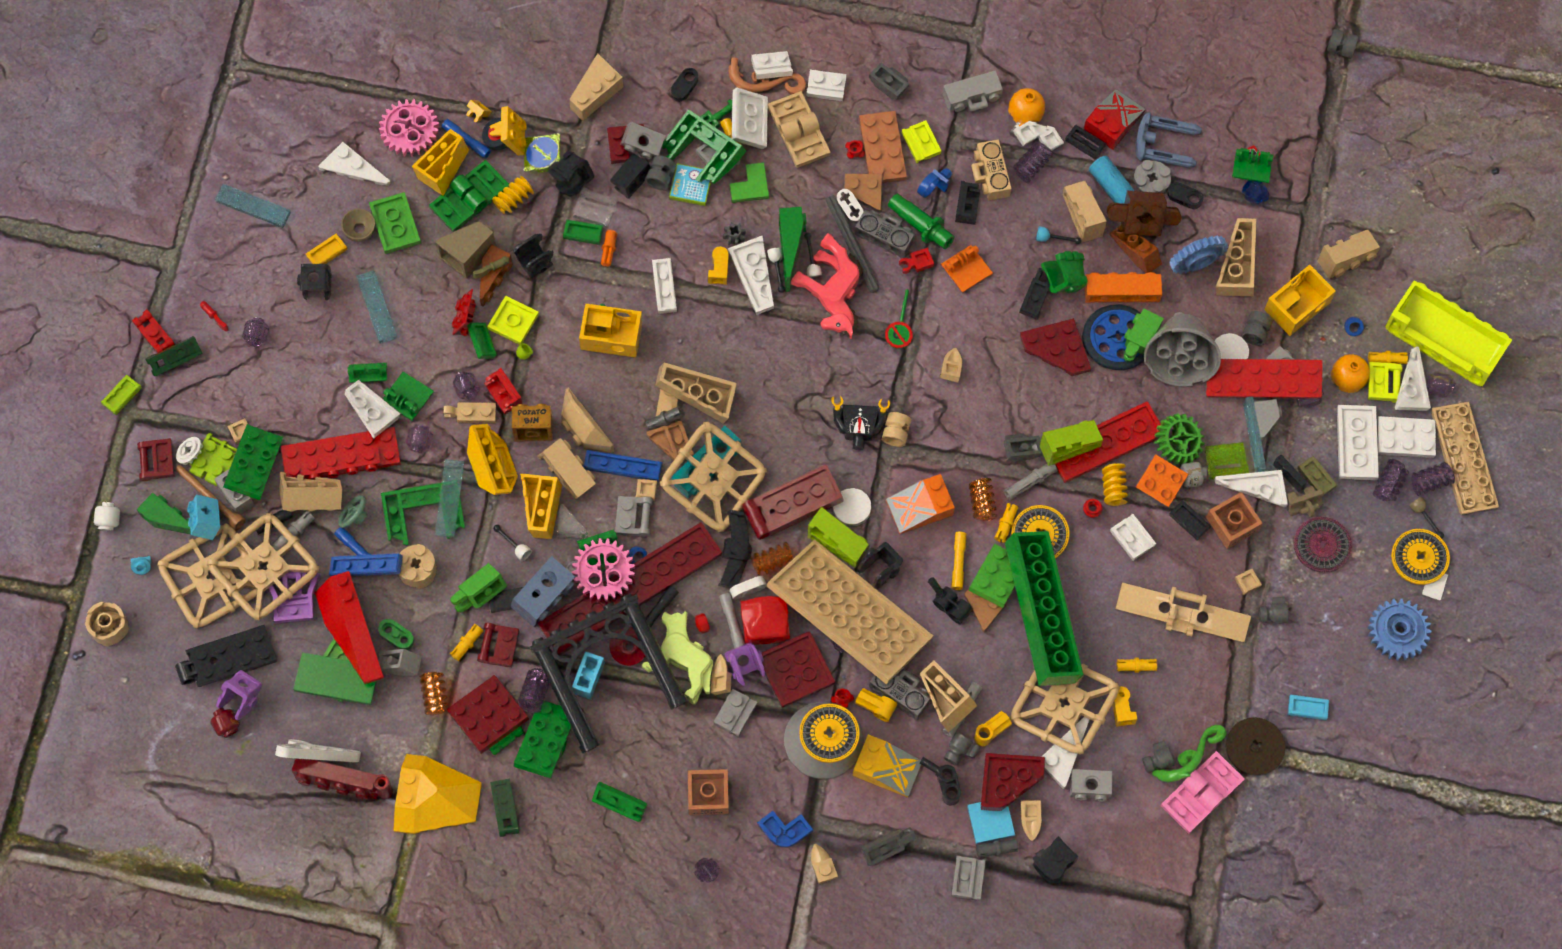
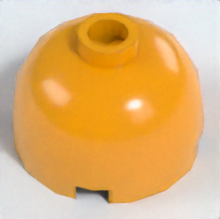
M1032 88L1020 89L1013 94L1009 102V115L1011 114L1016 123L1039 122L1045 113V100L1037 90Z
M1346 354L1340 357L1334 363L1331 371L1332 382L1339 387L1338 389L1347 393L1360 391L1367 384L1370 375L1367 362L1355 354Z

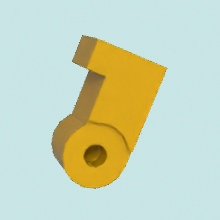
M720 246L716 247L712 252L714 270H708V284L727 285L728 250Z
M1120 686L1117 697L1112 704L1116 727L1134 725L1137 721L1136 712L1130 711V692L1126 687Z

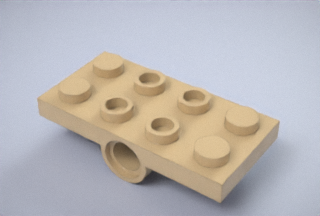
M802 91L768 103V109L796 168L830 156L831 152L820 131L817 117L814 112H811Z

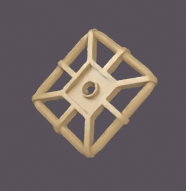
M708 421L703 422L698 427L684 448H680L678 456L664 473L660 486L663 487L666 493L682 504L687 512H692L712 529L724 532L730 526L729 515L724 521L722 520L720 500L726 492L738 501L732 510L741 511L742 504L749 500L764 479L767 468H764V465L756 457L744 449L739 441H734L721 429ZM711 432L731 447L723 459L713 452ZM704 433L706 454L699 462L689 452ZM737 452L757 469L736 471L728 464V461ZM684 459L696 467L688 478L670 480ZM716 473V477L718 478L717 481L714 480L711 482V477L709 476V474ZM757 474L743 495H740L731 488V485L738 476ZM690 483L699 492L690 502L670 485ZM703 495L713 502L716 522L696 507Z
M266 513V515L259 517L241 533H236L231 541L213 554L210 560L207 561V566L211 573L227 590V594L233 597L254 620L266 617L287 599L293 598V594L319 573L320 568L315 559L300 544V539L297 536H293L272 513ZM266 523L263 543L252 550L244 539ZM272 524L288 541L278 551L270 545ZM238 544L248 553L239 562L218 561ZM294 547L309 566L288 565L282 556ZM261 563H268V564H267V568H268V569H267V570H264V569L259 570L260 564H261ZM218 568L239 569L245 575V578L233 586ZM288 572L307 573L288 589L279 581ZM250 582L258 590L255 610L239 593ZM275 584L282 594L262 609L264 592Z
M227 523L220 525V529L216 534L217 536L222 533L217 551L226 545L228 535L233 539L236 531ZM201 537L188 540L189 543L167 554L157 564L161 576L172 593L171 597L177 601L188 622L193 625V628L197 629L212 623L229 612H235V609L240 607L236 600L233 602L229 601L225 594L227 590L217 579L213 581L211 578L207 579L209 573H211L207 566V561L210 560L213 554L206 558L203 557L198 546L209 539ZM240 544L236 548L241 556L231 562H239L248 555ZM192 549L200 560L190 567L169 563ZM222 557V558H221L220 560H218V561H226V560H225L224 557ZM218 568L233 586L241 581V579L235 577L232 569ZM168 570L188 574L193 583L179 590ZM250 582L245 587L254 590L243 595L247 602L256 598L258 591ZM197 589L202 599L197 616L195 617L183 597ZM220 595L226 606L203 618L208 601Z
M1082 664L1083 676L1075 684L1052 685L1049 691H1046L1035 685L1037 677L1034 670L1029 681L1025 682V688L1014 705L1009 718L1018 727L1041 737L1042 741H1049L1067 751L1081 755L1090 746L1100 726L1105 723V717L1116 699L1120 687L1112 679ZM1084 675L1107 685V687L1091 692L1078 688ZM1031 691L1044 697L1039 708L1019 713ZM1109 694L1098 714L1085 709L1090 699ZM1067 699L1070 705L1061 707L1060 701ZM1041 714L1052 719L1045 731L1023 721ZM1081 715L1094 721L1082 743L1075 728ZM1057 723L1071 729L1075 745L1052 735Z

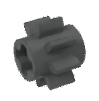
M731 222L729 227H724L723 239H728V245H738L740 241H745L743 235L746 234V229H741V223L737 225Z

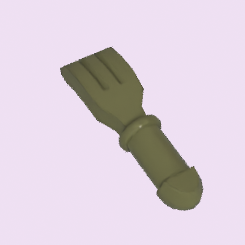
M504 256L497 261L490 262L489 265L482 269L474 271L473 278L479 279L486 276L489 271H495V269L507 265L510 259Z

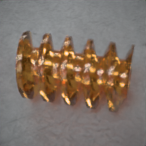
M991 478L974 480L968 486L971 490L973 518L976 520L988 521L998 516L997 514H992V512L997 510L996 507L991 506L996 501L989 499L994 496L993 492H988L993 489L992 485H987L992 482Z
M787 542L783 543V549L780 545H776V551L770 547L768 553L762 550L761 556L756 552L754 553V559L751 557L753 567L758 576H761L762 570L767 575L768 568L775 572L776 565L783 569L784 562L787 565L790 560L794 559Z
M428 672L419 676L421 678L420 684L422 685L421 692H423L422 698L425 700L423 705L426 708L424 710L426 715L442 714L445 712L444 708L449 706L447 702H443V700L448 698L447 695H441V693L446 691V688L440 687V685L445 684L444 680H439V678L444 676L441 672Z

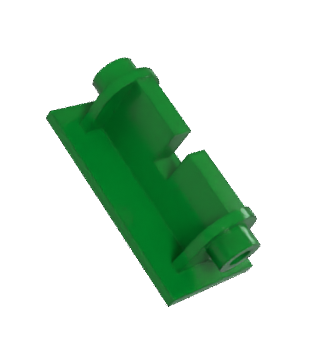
M387 363L352 364L347 368L349 383H355L357 380L361 382L387 381Z

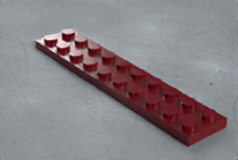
M702 522L635 562V569L630 570L635 573V576L629 577L633 583H626L629 590L622 589V596L616 593L615 600L608 596V602H606L604 597H601L600 601L597 600V596L590 599V593L588 592L537 624L544 636L548 638L550 637L549 633L559 628L561 631L569 628L567 624L575 620L581 622L586 619L585 616L593 611L599 613L604 610L603 607L612 602L615 605L621 602L620 598L630 593L632 596L637 594L638 604L641 606L665 591L669 586L675 585L720 557L722 551ZM614 575L611 578H609V580L611 582H617L619 580V576ZM607 581L603 582V586H607ZM617 618V619H615V620H612V621L609 623V625L612 624L613 622H615L616 620L620 619V618ZM606 620L592 626L591 629L599 632L605 628ZM584 631L568 639L575 641L578 645L584 638ZM566 643L558 648L557 654L560 656L573 648V646Z

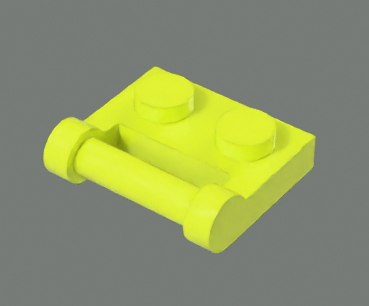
M1369 362L1368 400L1396 403L1401 387L1402 365ZM1388 371L1393 372V393H1388Z

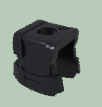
M571 150L567 151L559 162L555 161L551 164L548 170L549 174L557 181L556 188L561 193L570 197L577 195L582 190V187L595 177L588 161L579 157Z
M542 234L532 235L527 240L517 244L513 250L518 262L530 278L545 272L549 267L553 266L551 262L553 250L544 252L539 245L540 241H542Z
M301 264V274L297 276V284L300 286L304 299L307 300L308 290L324 291L325 300H329L332 278L330 266L328 264ZM317 273L319 275L318 280L310 282L309 274Z
M883 542L877 549H871L858 567V572L862 573L879 558L889 566V568H886L876 577L873 583L874 589L882 587L889 578L894 579L898 575L899 568L903 563V558L887 542Z
M1058 836L1045 850L1041 849L1035 853L1033 866L1047 882L1059 884L1064 877L1065 870L1077 861L1078 855Z

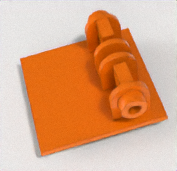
M976 245L968 246L941 263L962 293L993 274L978 254L979 249Z
M1155 454L1136 488L1169 507L1189 474Z

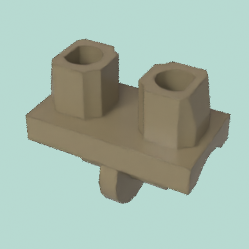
M1313 486L1306 487L1304 495L1300 497L1297 492L1289 493L1287 501L1290 516L1299 513L1301 515L1307 513L1309 517L1315 516L1314 510L1319 509V506L1323 505V492L1321 489L1316 490Z

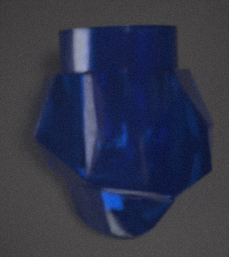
M1249 180L1244 184L1242 193L1245 194L1247 201L1260 204L1269 199V192L1262 182H1252Z

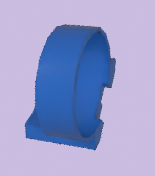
M948 168L943 169L940 173L934 169L922 181L917 193L926 198L936 186L943 192H946L952 172Z

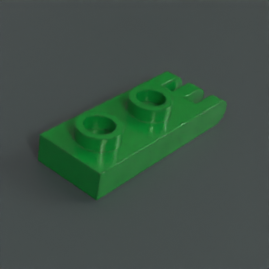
M602 782L597 784L592 798V802L637 822H641L642 815L645 812L644 809L647 806L646 802Z

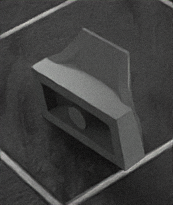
M882 62L869 74V79L889 98L897 100L909 87L908 79L893 67L888 68Z
M1025 434L1006 435L1004 447L1008 460L1017 462L1042 456L1043 453L1039 447L1040 437H1028Z

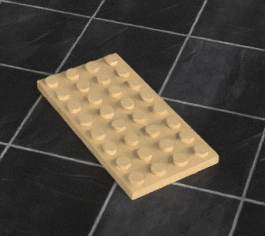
M815 539L767 583V587L885 684L898 674L933 638L930 632L877 589H874L872 585Z

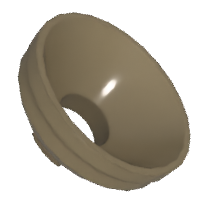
M352 209L342 218L341 228L348 239L361 242L370 238L374 233L375 219L365 209ZM357 225H363L365 230L362 233H356L354 228Z

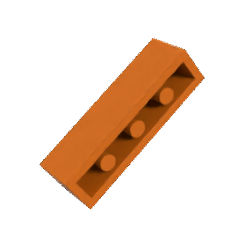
M1093 272L1086 274L1088 282L1084 287L1085 303L1160 302L1162 297L1161 274L1154 272L1137 274L1135 272L1118 274L1116 272L1099 274Z

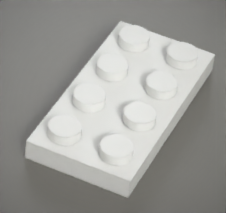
M1338 405L1339 479L1378 480L1376 406Z

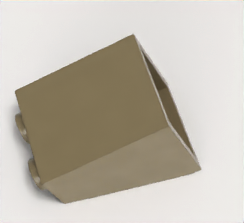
M480 221L443 236L435 242L438 257L466 279L482 263V258L491 244L496 246L494 230L488 224L484 225Z

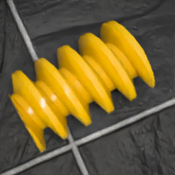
M520 176V178L514 179V183L510 182L509 188L505 187L503 192H499L498 197L495 196L492 200L503 214H505V211L512 213L510 207L512 206L517 209L516 202L518 201L520 204H523L521 197L523 196L525 199H528L527 192L533 195L534 191L529 182L523 176Z
M1109 464L1102 469V474L1104 475L1102 477L1104 482L1103 488L1105 489L1103 492L1105 496L1104 502L1107 505L1120 506L1128 503V501L1123 500V498L1128 497V494L1122 492L1128 489L1127 486L1122 485L1127 482V479L1121 478L1126 475L1125 471H1121V469L1126 467L1125 464Z

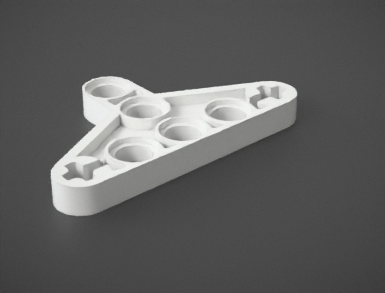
M289 739L288 744L277 745L275 755L285 758L359 762L361 752Z

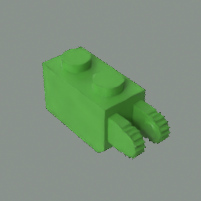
M1144 308L1141 314H1136L1132 322L1135 325L1132 329L1128 328L1124 336L1126 339V349L1123 359L1126 362L1133 361L1137 353L1144 354L1147 343L1159 331L1164 318Z
M488 563L459 585L460 590L450 598V601L456 605L455 609L458 613L464 612L471 606L480 608L504 590L507 584L501 574Z

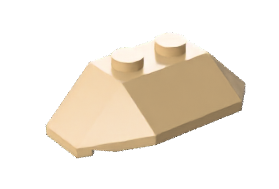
M567 388L561 413L563 428L573 434L572 439L576 445H581L584 450L613 453V443L571 389Z

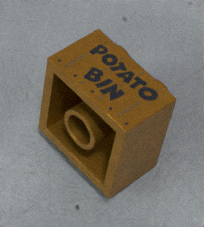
M519 404L512 407L514 441H553L551 406L546 404H537L536 406Z

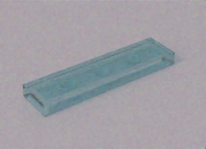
M225 184L222 185L215 198L217 203L284 228L291 214V211L287 208Z
M375 271L357 275L356 277L379 344L396 339L397 335Z
M1246 397L1243 408L1255 472H1264L1266 464L1253 397Z
M445 459L435 536L455 538L464 461Z

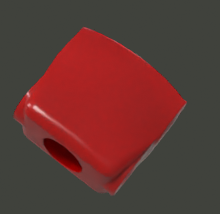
M765 596L740 601L745 644L762 645L783 643L786 640H790L787 603L777 596Z

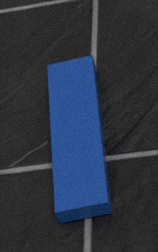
M587 450L583 468L594 472L656 480L659 482L662 462Z
M398 553L331 557L329 575L334 576L347 571L350 572L351 576L400 574L403 555Z

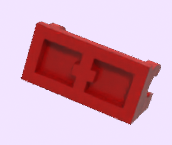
M499 368L496 372L485 378L487 381L484 383L485 387L504 415L512 411V407L522 404L521 396L502 368Z

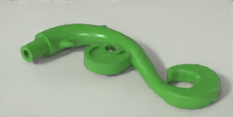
M1221 725L1208 727L1200 739L1197 751L1186 750L1178 756L1177 759L1179 764L1183 766L1182 768L1171 771L1155 769L1152 772L1153 776L1158 777L1163 782H1175L1185 777H1190L1203 758L1207 737L1217 733L1215 736L1208 738V742L1210 744L1218 743L1226 737V729Z

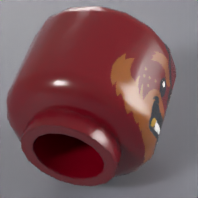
M222 707L213 712L214 717L210 720V724L218 736L228 738L238 732L240 722L235 719V713L232 709L224 710Z

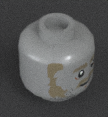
M1199 462L1183 463L1180 467L1181 470L1189 474L1183 483V486L1186 488L1201 486L1204 479L1207 478L1206 468L1202 467Z

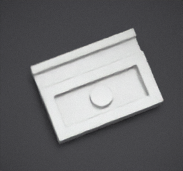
M787 51L754 54L751 56L756 79L792 76L793 74Z
M810 70L806 96L843 101L846 74Z
M1131 514L1130 517L1125 518L1110 529L1112 535L1133 561L1156 545L1134 514Z

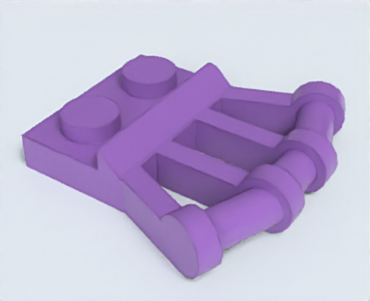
M288 572L279 581H282V584L288 589L289 579H296L297 582L307 573ZM317 573L310 580L311 583L307 594H302L301 588L297 591V595H293V598L287 599L273 611L274 623L314 620L313 594L319 583L320 573ZM272 585L269 587L273 600H275L278 595Z

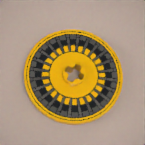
M1044 505L1031 506L1023 510L1013 523L1011 535L1020 532H1037L1038 529L1039 531H1049L1055 558L1060 556L1069 540V527L1063 515L1054 508Z
M1413 529L1403 533L1395 541L1392 547L1391 559L1396 572L1403 579L1413 584L1427 585L1436 582L1445 574L1449 566L1450 555L1447 545L1437 534L1425 529ZM1418 554L1424 555L1423 559L1418 560L1416 557L1418 556Z
M823 704L814 707L804 716L800 725L799 737L803 749L809 756L820 762L835 763L846 759L853 753L858 744L860 732L857 720L850 711L836 704ZM827 729H831V732H835L834 734H832L831 738H828V735L826 734L824 735V733L827 732Z

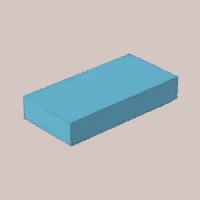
M1298 695L1289 696L1288 715L1320 720L1328 719L1329 700Z

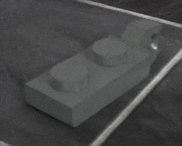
M911 827L904 830H896L862 846L861 850L867 865H874L905 850L904 847L907 846V843L915 840L916 836Z

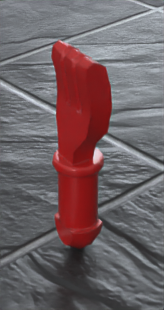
M202 301L200 307L209 315V318H214L222 330L229 331L227 324L218 317L217 311H214L207 302Z

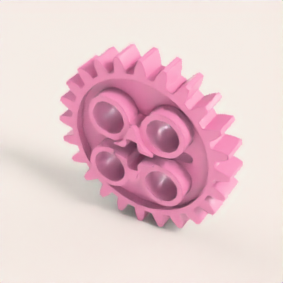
M406 99L405 104L398 101L397 107L392 104V110L386 109L387 115H382L383 121H379L381 127L379 132L381 140H384V145L389 146L390 151L395 149L396 155L401 151L404 157L407 152H410L411 157H413L414 152L420 155L421 149L427 152L426 146L432 147V141H437L436 135H439V129H437L439 128V122H437L438 118L434 114V110H429V105L423 107L422 101L417 105L415 99L409 104ZM404 115L409 116L408 118H405V119L401 118V117L404 116ZM420 122H425L424 125H418ZM395 131H401V132L398 133V134H394V133H393V132H395ZM412 137H417L414 141L410 140Z
M599 538L598 544H595L592 540L591 547L584 544L585 551L578 550L581 555L580 557L574 556V560L578 562L572 563V567L577 569L572 571V574L577 576L574 578V583L580 582L577 589L584 588L583 595L589 592L590 599L597 596V600L600 601L601 597H604L605 601L608 602V596H611L615 600L616 593L622 596V589L629 590L626 583H633L629 578L635 576V573L630 571L635 569V565L629 564L633 561V557H627L629 550L623 552L624 545L622 544L617 547V541H614L611 545L608 538L606 543H602L601 538ZM601 553L604 554L607 586H603ZM609 556H615L617 558V561L615 563H609L607 561V558ZM590 558L598 560L596 565H589L587 561ZM613 574L618 575L619 580L611 582L609 577ZM592 577L600 579L597 584H591L589 580Z

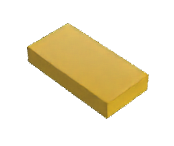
M334 234L307 252L306 257L312 264H327L348 249L340 237Z

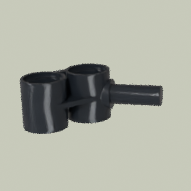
M934 577L928 580V583L936 593V597L933 600L934 605L960 625L973 611L972 606L963 599L957 601V594L947 586L942 589Z
M923 757L919 764L936 773L935 776L938 778L944 803L949 806L957 804L961 796V789L955 768L951 765L939 767ZM949 772L952 778L944 779L941 774ZM954 791L957 796L949 798L946 793Z

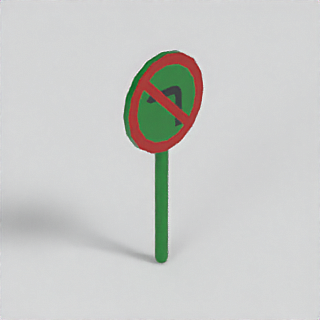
M908 289L905 290L900 321L891 323L885 331L886 342L896 349L907 347L913 338L910 326L903 323L909 294Z

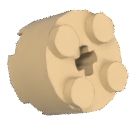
M421 544L408 546L400 552L403 555L401 572L399 574L400 579L405 585L416 587V589L427 587L433 582L437 571L432 552Z
M99 602L88 610L85 626L97 643L103 646L114 645L120 642L128 633L127 618L122 609L115 603Z

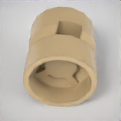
M888 413L885 423L887 427L884 428L881 440L891 446H905L908 436L907 431H909L912 419L902 413Z

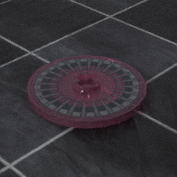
M1315 517L1305 521L1298 528L1294 537V550L1304 566L1316 572L1328 573L1341 568L1347 562L1352 551V541L1347 529L1338 521L1328 517ZM1322 541H1324L1326 545L1324 548L1320 547V543Z

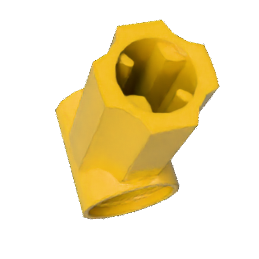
M865 688L860 691L855 701V704L872 712L875 717L884 722H889L898 705L894 700L886 696L880 697Z
M1000 711L986 723L979 725L974 735L975 743L979 746H987L991 740L1012 725L1010 718L1006 713ZM985 732L989 737L982 738L979 733Z

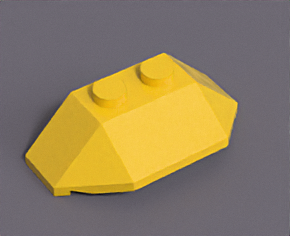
M488 424L471 425L467 455L479 487L493 495L511 493L518 475L506 442L491 430Z

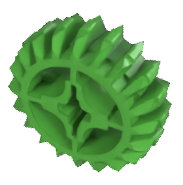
M1178 413L1173 416H1167L1166 419L1160 422L1161 425L1156 428L1159 432L1154 435L1158 440L1154 443L1159 444L1160 447L1157 448V451L1163 452L1161 457L1167 456V461H1173L1174 465L1193 462V459L1199 457L1198 453L1203 451L1200 446L1205 444L1201 441L1205 435L1200 434L1203 428L1197 427L1199 422H1193V417L1187 418L1186 414L1179 415ZM1173 426L1172 435L1169 437V431ZM1191 441L1190 448L1186 451L1188 449V442Z

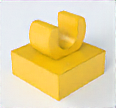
M470 100L467 104L470 108L467 116L472 117L475 113L476 118L474 122L477 123L481 121L482 117H488L492 112L478 100Z

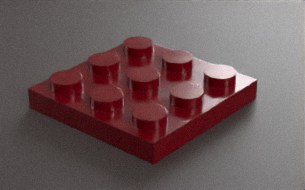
M810 631L761 653L764 659L762 664L765 675L782 708L835 684V680Z
M495 675L447 708L450 716L480 754L487 751L529 720L526 713Z

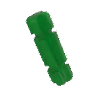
M518 727L489 748V751L496 755L500 752L501 748L504 749L512 743L515 737L521 736L524 733L523 729Z

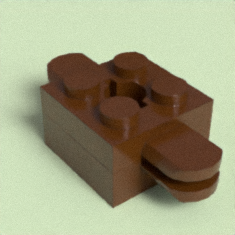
M1127 190L1125 203H1110L1107 207L1110 221L1121 222L1124 234L1161 236L1163 225L1177 226L1182 219L1179 209L1177 207H1168L1164 194L1157 192Z

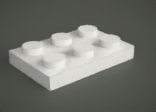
M740 88L733 90L732 139L734 141L760 149L767 147L768 97Z
M1378 416V455L1434 458L1436 456L1435 420Z

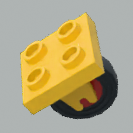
M509 106L501 107V118L490 120L483 128V142L492 150H503L508 147L518 156L524 155L526 147V122Z

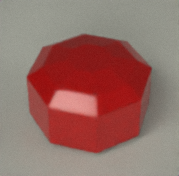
M704 613L696 615L695 624L699 632L702 634L709 632L710 626Z

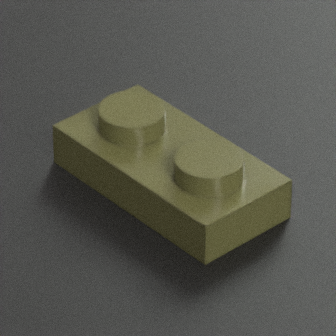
M1314 456L1300 464L1297 468L1311 486L1316 490L1321 489L1323 496L1337 486Z

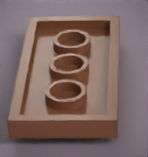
M889 111L859 115L868 174H882L883 183L906 180L907 175L896 112Z

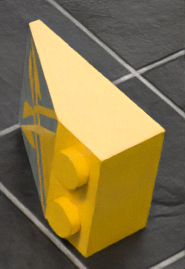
M868 734L854 767L853 776L908 798L921 767V764H919L921 760L887 741Z

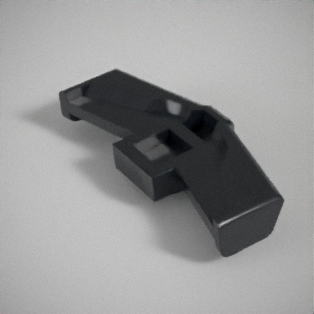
M735 510L727 512V515H729L731 538L724 539L722 558L729 560L718 586L732 588L739 584L747 561L751 558L752 547L749 544L746 514Z

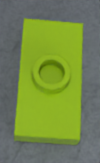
M126 375L101 403L113 414L117 415L142 387Z

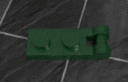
M192 336L157 354L147 357L145 360L148 365H151L153 376H158L203 353L195 337ZM162 359L164 365L159 366L157 361Z
M510 778L490 782L499 836L503 837L508 833L519 834ZM511 820L512 825L504 826L503 821Z

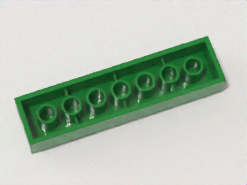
M1049 531L1013 533L1005 542L1038 685L1075 684L1083 676V670Z

